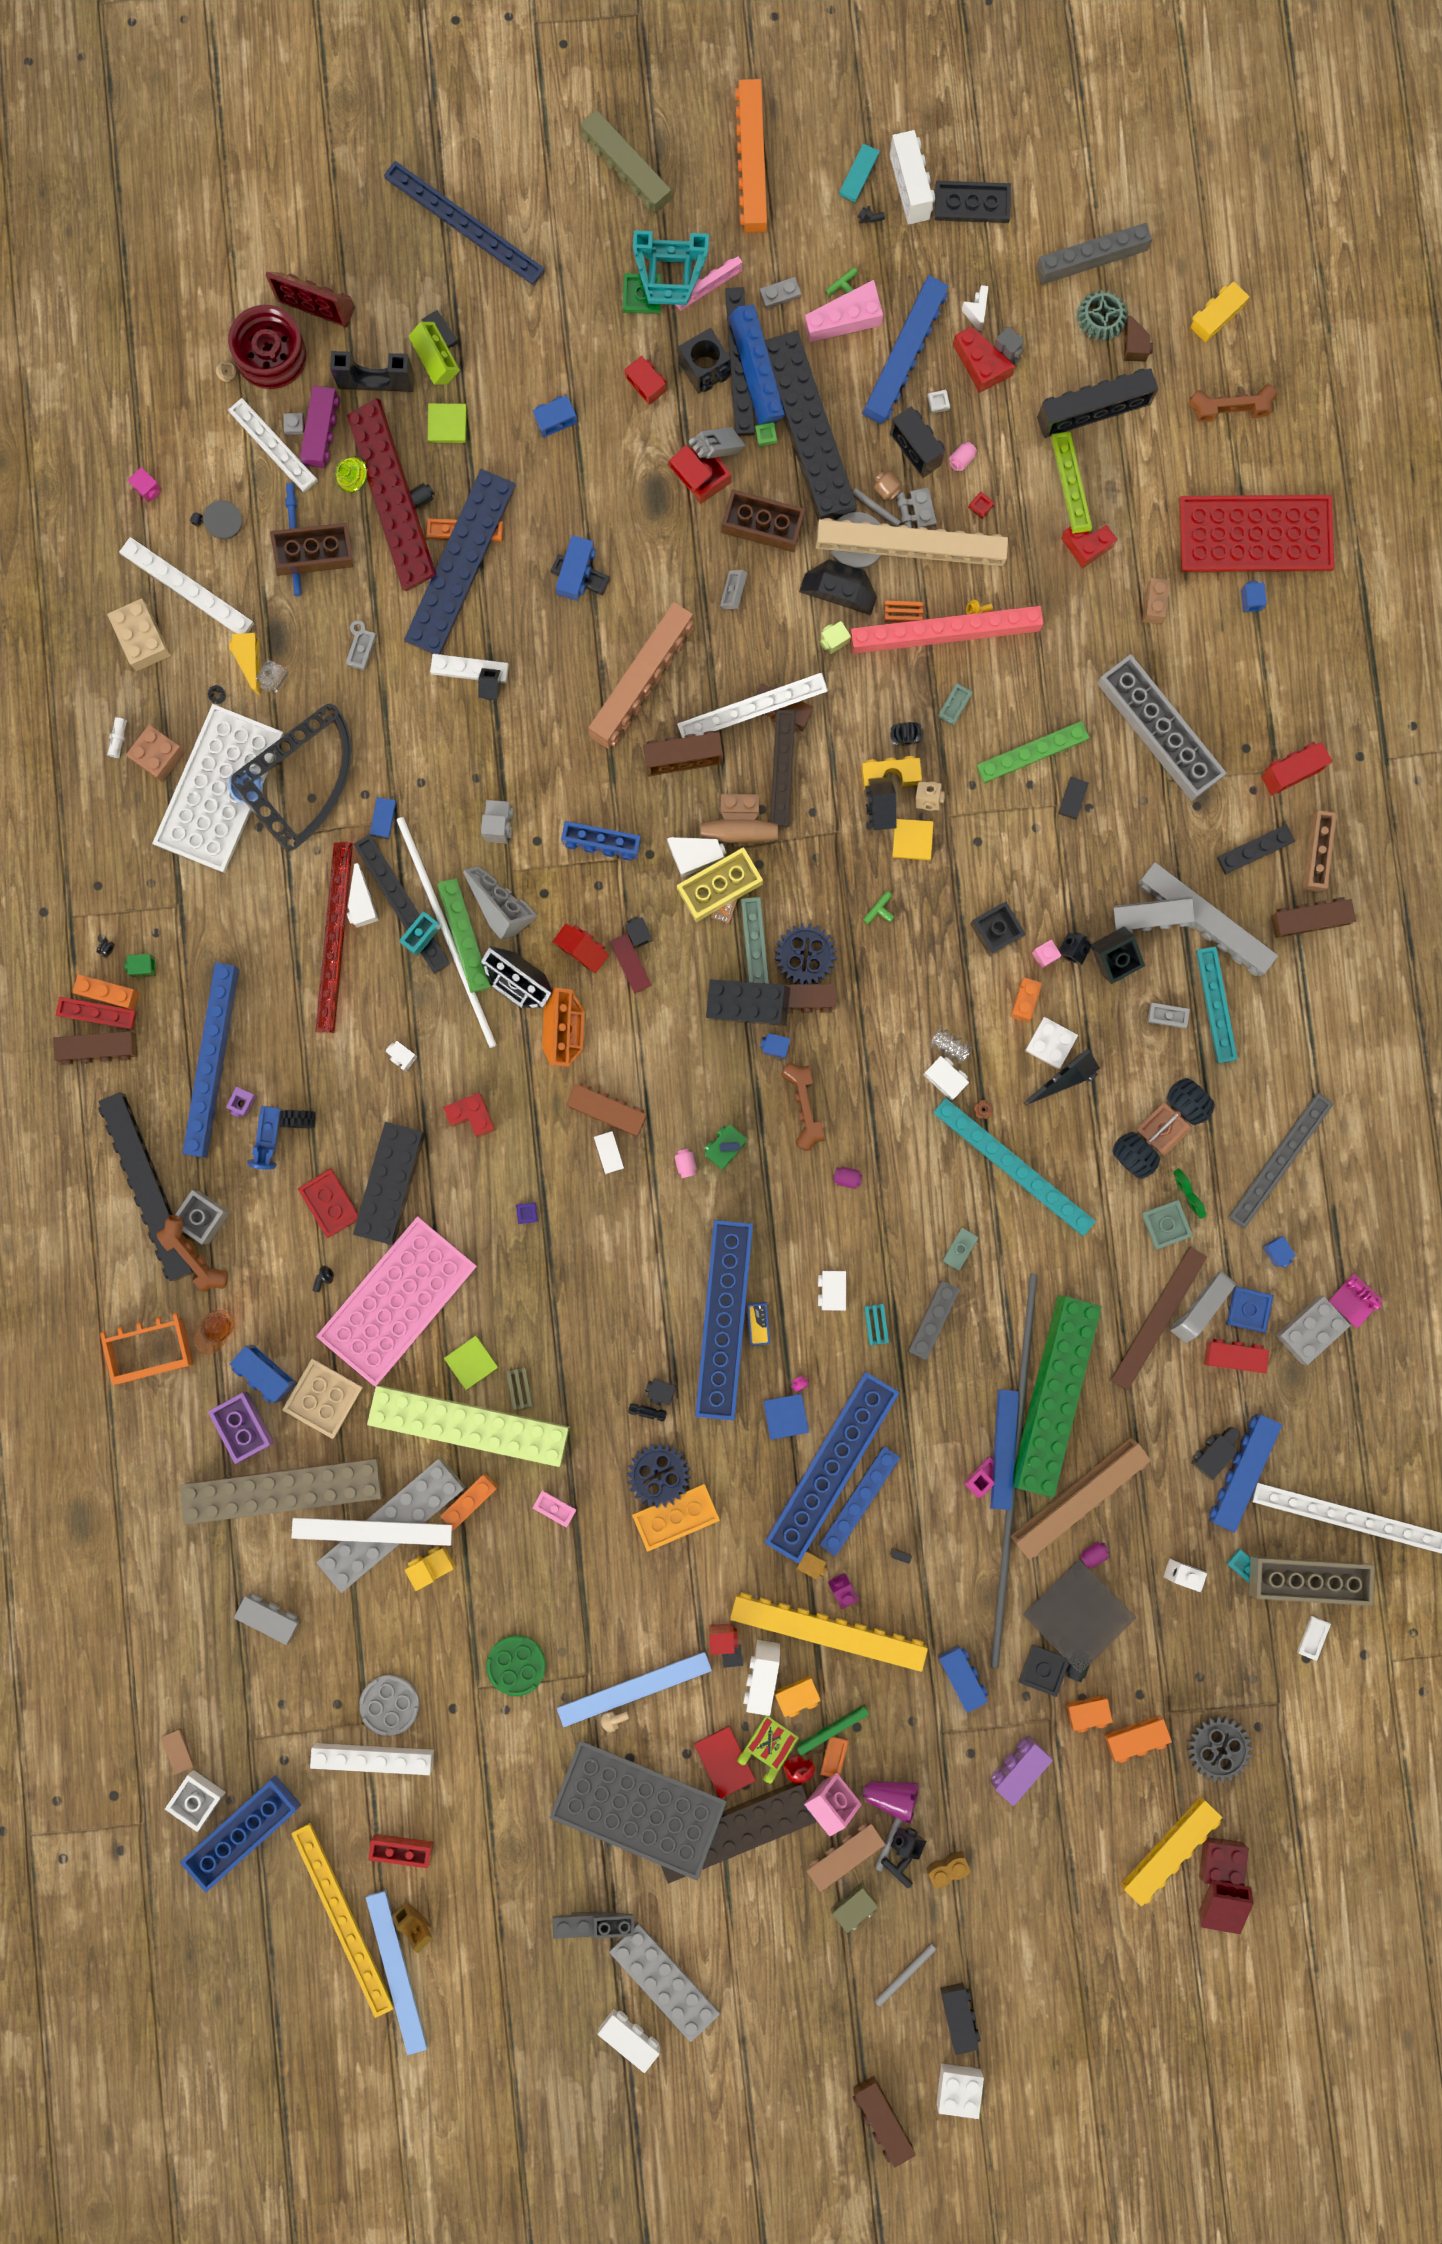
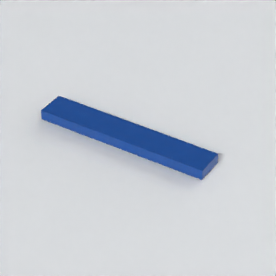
M998 1390L992 1481L995 1484L991 1490V1509L1011 1510L1018 1391Z

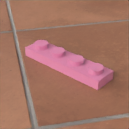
M739 257L729 259L724 263V266L712 270L704 279H698L687 305H676L680 311L742 272L741 259Z

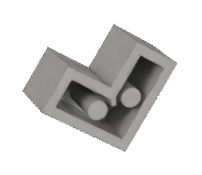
M486 800L485 815H482L481 835L485 842L508 844V838H512L510 819L513 820L514 808H511L510 802Z

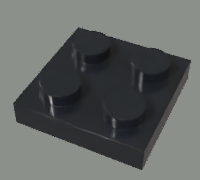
M1032 1644L1018 1682L1057 1697L1070 1659Z

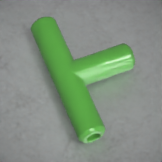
M853 267L826 289V294L831 296L841 287L846 293L853 291L854 289L848 284V281L858 274L857 269Z
M888 891L883 894L864 917L863 921L866 924H869L878 913L888 922L894 919V916L883 908L892 897V894Z

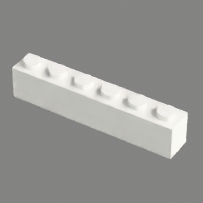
M316 1743L311 1749L310 1769L430 1775L433 1771L434 1750Z

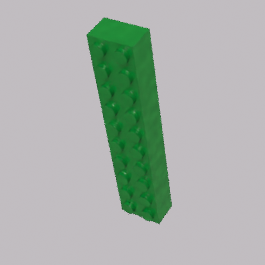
M1057 1295L1014 1466L1013 1487L1052 1498L1055 1496L1102 1306Z

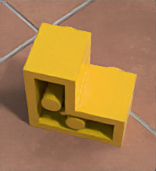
M436 1546L428 1551L429 1555L422 1558L420 1555L408 1563L409 1567L405 1569V1572L415 1591L434 1582L437 1578L456 1567L445 1546L442 1548Z

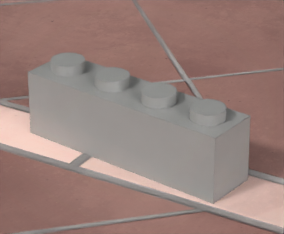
M1193 896L1114 906L1116 930L1126 927L1130 932H1133L1132 929L1140 928V931H1149L1155 926H1160V929L1171 928L1172 924H1179L1180 927L1190 926L1191 922H1195Z

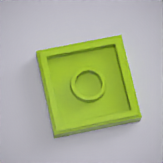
M428 403V443H466V404Z
M477 1335L444 1358L465 1390H468L499 1368Z

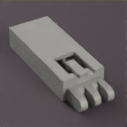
M732 427L701 431L696 437L689 440L691 446L695 445L693 447L695 452L699 451L698 456L700 458L706 457L707 459L739 454L746 446Z

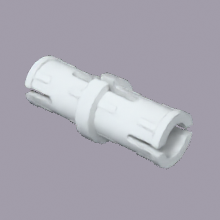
M117 717L114 719L112 734L109 736L111 739L107 753L110 757L120 758L121 746L125 741L124 732L127 720Z

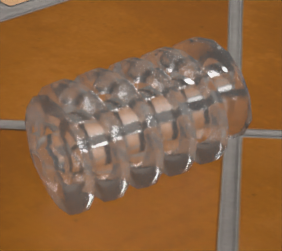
M940 1026L931 1040L930 1048L933 1049L935 1046H938V1053L944 1049L945 1057L951 1054L950 1060L953 1061L955 1058H958L957 1064H961L966 1060L974 1045L967 1048V1041L961 1044V1037L954 1040L955 1034L952 1033L948 1036V1029L941 1032L942 1026Z

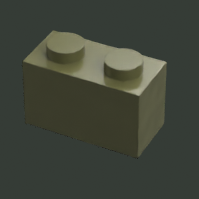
M860 1883L831 1908V1913L846 1933H848L850 1930L855 1931L858 1929L861 1921L866 1917H872L876 1913L878 1905L864 1885Z

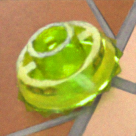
M349 456L338 463L335 469V477L342 491L345 490L347 493L350 491L355 492L365 484L368 469L365 467L366 463L361 458Z

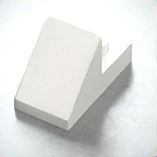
M981 285L979 293H975L974 303L963 302L962 312L979 331H982L988 294V286Z

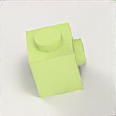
M841 621L834 626L830 624L822 630L820 643L824 650H828L830 654L850 643L851 636Z

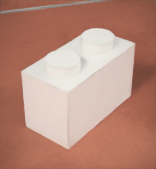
M940 1056L923 1075L952 1101L969 1083L966 1080L968 1077L961 1070H955L952 1067L954 1064L951 1060Z
M822 1271V1275H818V1287H822V1294H818V1306H821V1310L846 1311V1271Z

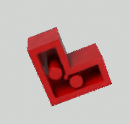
M1107 524L1092 535L1089 531L1072 533L1070 526L1064 530L1061 540L1082 568L1112 549L1118 540Z
M565 924L552 941L563 952L575 958L585 968L595 974L609 957L601 943L598 941L594 942L592 940L594 937L585 930L583 931L576 925L572 927Z
M480 1093L443 1107L449 1124L452 1127L470 1121L476 1137L496 1131L483 1096Z

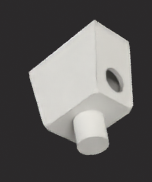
M1169 1558L1163 1577L1176 1584L1201 1592L1207 1573L1204 1570Z

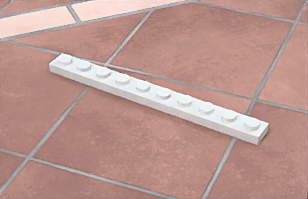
M1260 1483L1256 1484L1252 1494L1251 1502L1442 1553V1533Z

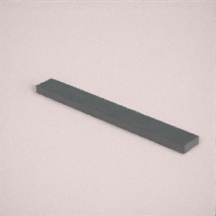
M1319 1093L1314 1095L1227 1218L1242 1229L1246 1228L1333 1106L1332 1102Z

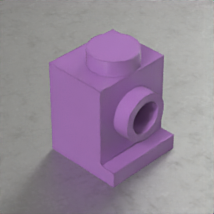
M236 1087L226 1108L231 1110L230 1114L241 1118L242 1115L247 1117L258 1096ZM245 1101L244 1106L241 1108L239 1103Z

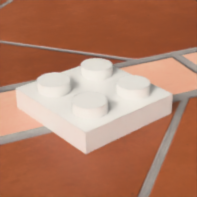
M1043 1017L1025 1051L1060 1069L1078 1035Z

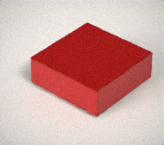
M980 491L968 505V508L983 519L993 508L995 502Z

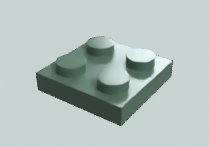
M1179 1200L1141 1213L1155 1250L1193 1236Z

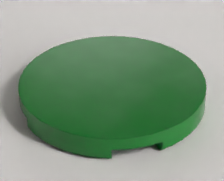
M521 1635L508 1636L498 1641L491 1649L486 1663V1671L491 1684L508 1696H523L535 1690L541 1683L546 1670V1659L541 1647L534 1640Z

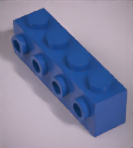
M565 821L561 841L568 849L575 850L578 847L583 848L588 853L598 851L603 852L604 856L614 857V855L622 856L621 858L624 860L633 861V859H638L641 836Z

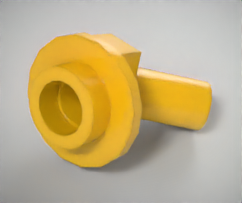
M971 600L966 606L967 615L994 611L992 603L980 606L977 600Z

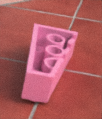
M874 280L806 314L804 326L809 343L881 326L883 313Z

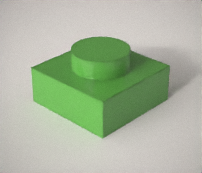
M774 422L755 426L759 447L777 443Z

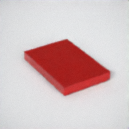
M331 1168L297 1188L327 1238L357 1221L359 1213Z
M730 1726L694 1743L721 1799L756 1781L748 1762L745 1765L737 1762L742 1750Z

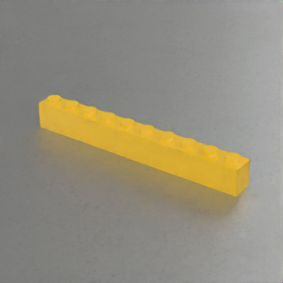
M741 1592L740 1595H735L730 1620L920 1672L923 1670L928 1650L927 1646L924 1645V1641L918 1639L909 1641L905 1640V1636L900 1634L886 1635V1631L874 1628V1631L866 1629L867 1626L855 1623V1626L847 1624L848 1621L836 1618V1621L828 1619V1615L822 1613L812 1615L809 1614L807 1609H790V1605L780 1602L778 1605H775L769 1599L762 1597L759 1600L753 1599L751 1594Z

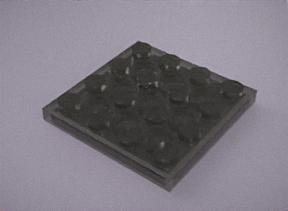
M1080 1559L1023 1614L1079 1674L1136 1619L1128 1608Z

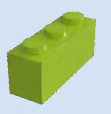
M420 322L408 337L434 385L448 384L460 369L435 323Z

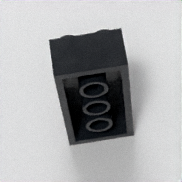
M710 979L706 1018L717 1021L786 1026L790 987L781 984Z

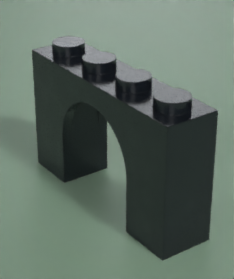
M331 351L330 370L338 389L414 391V371L408 354L389 353L387 368L370 369L355 363L351 352Z

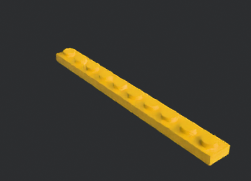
M308 1823L292 1831L293 1839L374 2017L377 2018L393 2010V2002L312 1824Z

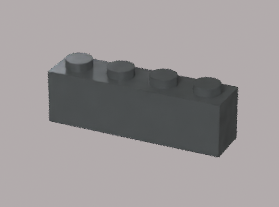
M944 1281L939 1282L907 1352L927 1360L960 1289Z

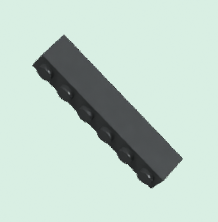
M1143 223L1040 256L1036 269L1043 285L1146 252L1150 247L1152 238L1147 224Z

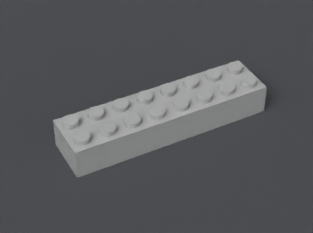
M1131 654L1100 677L1097 685L1191 802L1227 774Z
M441 1457L366 1521L425 1523L462 1492L466 1486ZM341 1541L316 1563L342 1593L400 1543Z

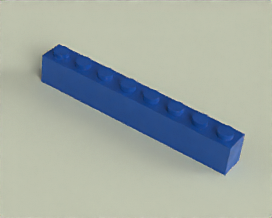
M928 275L863 409V415L879 424H882L885 419L889 420L893 412L891 406L893 402L897 403L901 395L899 389L901 386L904 387L908 381L909 376L906 374L909 369L912 371L917 362L914 359L916 353H921L925 345L922 341L924 337L929 336L933 328L930 324L932 320L936 321L940 313L938 307L940 304H944L948 296L945 293L948 285Z

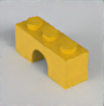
M906 756L902 760L886 758L881 762L871 759L862 763L863 790H865V786H868V779L882 778L887 773L897 774L901 780V787L918 785V782H922L920 758H915V756Z

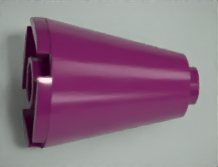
M870 1781L869 1785L865 1784L863 1796L866 1797V1802L911 1824L918 1797L919 1783Z

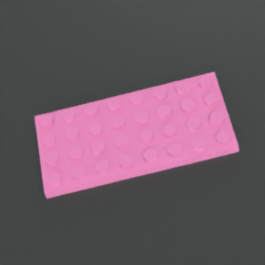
M417 1216L316 1337L376 1387L477 1266Z

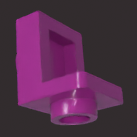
M845 1573L828 1581L841 1609L859 1601Z

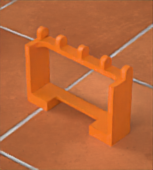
M177 1312L173 1313L174 1321L162 1324L161 1317H157V1325L143 1329L142 1322H137V1331L124 1334L123 1327H118V1335L107 1338L105 1331L100 1332L112 1386L193 1365L183 1320L179 1319ZM175 1325L183 1357L182 1360L119 1376L112 1341Z

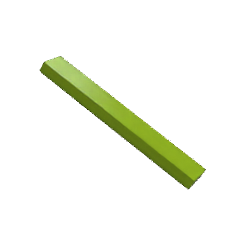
M1071 432L1052 434V445L1072 533L1091 531V519Z

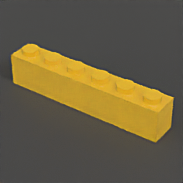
M1200 1796L1120 1884L1122 1888L1141 1907L1144 1904H1148L1156 1890L1165 1886L1167 1883L1166 1879L1180 1869V1864L1185 1859H1189L1193 1855L1194 1849L1198 1844L1201 1845L1205 1842L1207 1834L1220 1825V1820L1223 1817Z

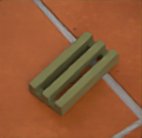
M526 1368L506 1371L513 1410L532 1407ZM521 1372L523 1373L525 1391L528 1402L525 1404L523 1400L521 1382L519 1377V1373ZM512 1374H515L520 1405L516 1403Z

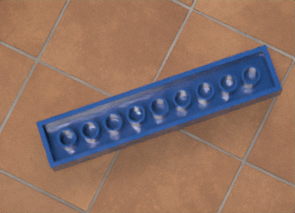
M714 1220L695 1417L735 1420L753 1224Z
M863 1372L765 1538V1544L796 1563H800L900 1392L867 1372Z

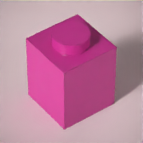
M142 467L128 479L131 486L148 503L157 498L162 490L158 483Z

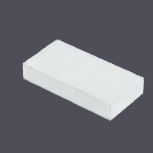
M613 1131L595 1136L594 1139L605 1174L624 1169Z
M1310 1616L1297 1653L1317 1661L1331 1624Z

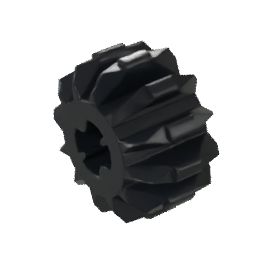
M917 722L894 724L891 727L890 739L892 744L897 746L915 745L922 741L923 729L921 724Z

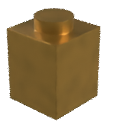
M808 1550L800 1563L796 1565V1569L818 1580L819 1576H824L828 1567L826 1566L827 1562L825 1559Z

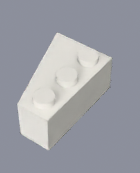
M757 1640L755 1656H751L750 1661L752 1674H748L746 1686H750L749 1692H745L743 1704H747L746 1712L770 1716L780 1661V1643Z

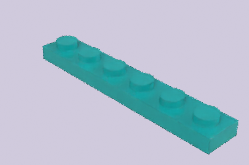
M1217 947L1196 950L1216 1062L1219 1064L1236 1061L1238 1059Z

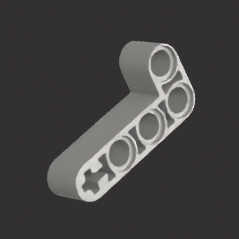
M1220 1270L1211 1279L1187 1313L1172 1325L1170 1331L1184 1343L1196 1338L1225 1301L1236 1283Z

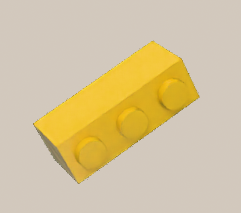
M1235 282L1229 286L1225 285L1219 291V296L1216 299L1211 298L1205 305L1206 308L1203 311L1199 310L1192 318L1193 323L1190 328L1205 343L1225 326L1246 305L1250 298Z

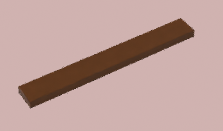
M1192 1247L1188 1248L1111 1377V1381L1129 1390L1207 1259V1256Z

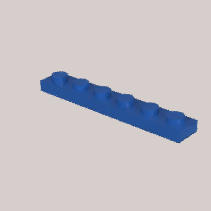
M885 1446L882 1447L819 1545L834 1556L838 1554L895 1467L900 1456Z

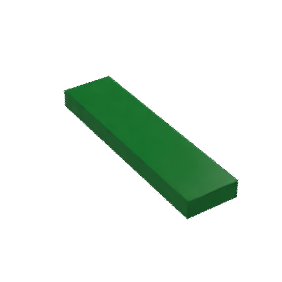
M866 1706L858 1707L798 1743L797 1750L800 1755L805 1754L868 1716L869 1712Z

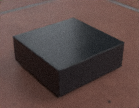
M894 1548L891 1549L890 1556L908 1564L911 1562V1554Z

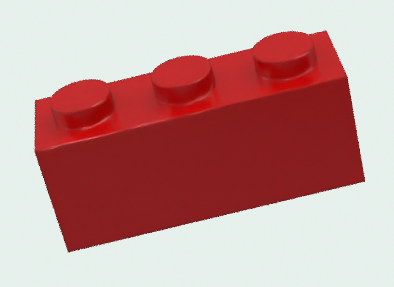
M1213 1339V1342H1206L1204 1365L1267 1374L1269 1350L1263 1349L1264 1345L1252 1344L1250 1348L1244 1347L1243 1342L1232 1341V1345L1224 1344L1225 1340Z
M733 1623L709 1625L710 1655L735 1653L734 1648L738 1647L737 1629H733Z
M374 1834L370 1843L368 1860L428 1868L431 1863L434 1842Z

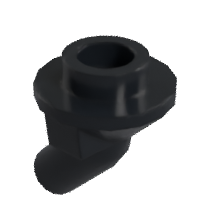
M868 205L867 209L863 207L859 213V223H873L885 220L884 212L872 214L873 212Z
M327 1266L320 1267L319 1275L316 1276L312 1289L314 1292H320L323 1282L327 1284L333 1282L334 1273L331 1268Z

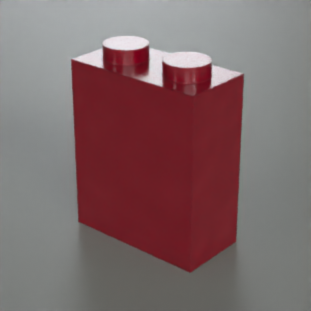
M1211 1880L1199 1910L1201 1928L1241 1934L1254 1904L1252 1888Z

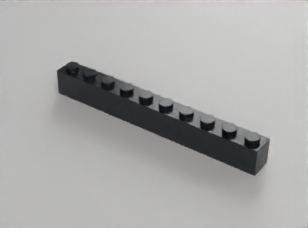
M119 1092L98 1101L100 1105L98 1107L99 1113L102 1118L105 1117L107 1125H105L106 1130L110 1136L112 1135L114 1143H112L113 1148L121 1157L120 1166L128 1175V1186L134 1190L136 1195L134 1196V1201L142 1210V1221L145 1225H148L150 1231L148 1232L149 1239L152 1243H155L157 1248L155 1250L156 1256L163 1263L164 1268L162 1271L165 1278L169 1279V1281H177L195 1273L175 1248L167 1251L157 1238V1232L165 1227L166 1218L173 1215V1212L126 1094Z

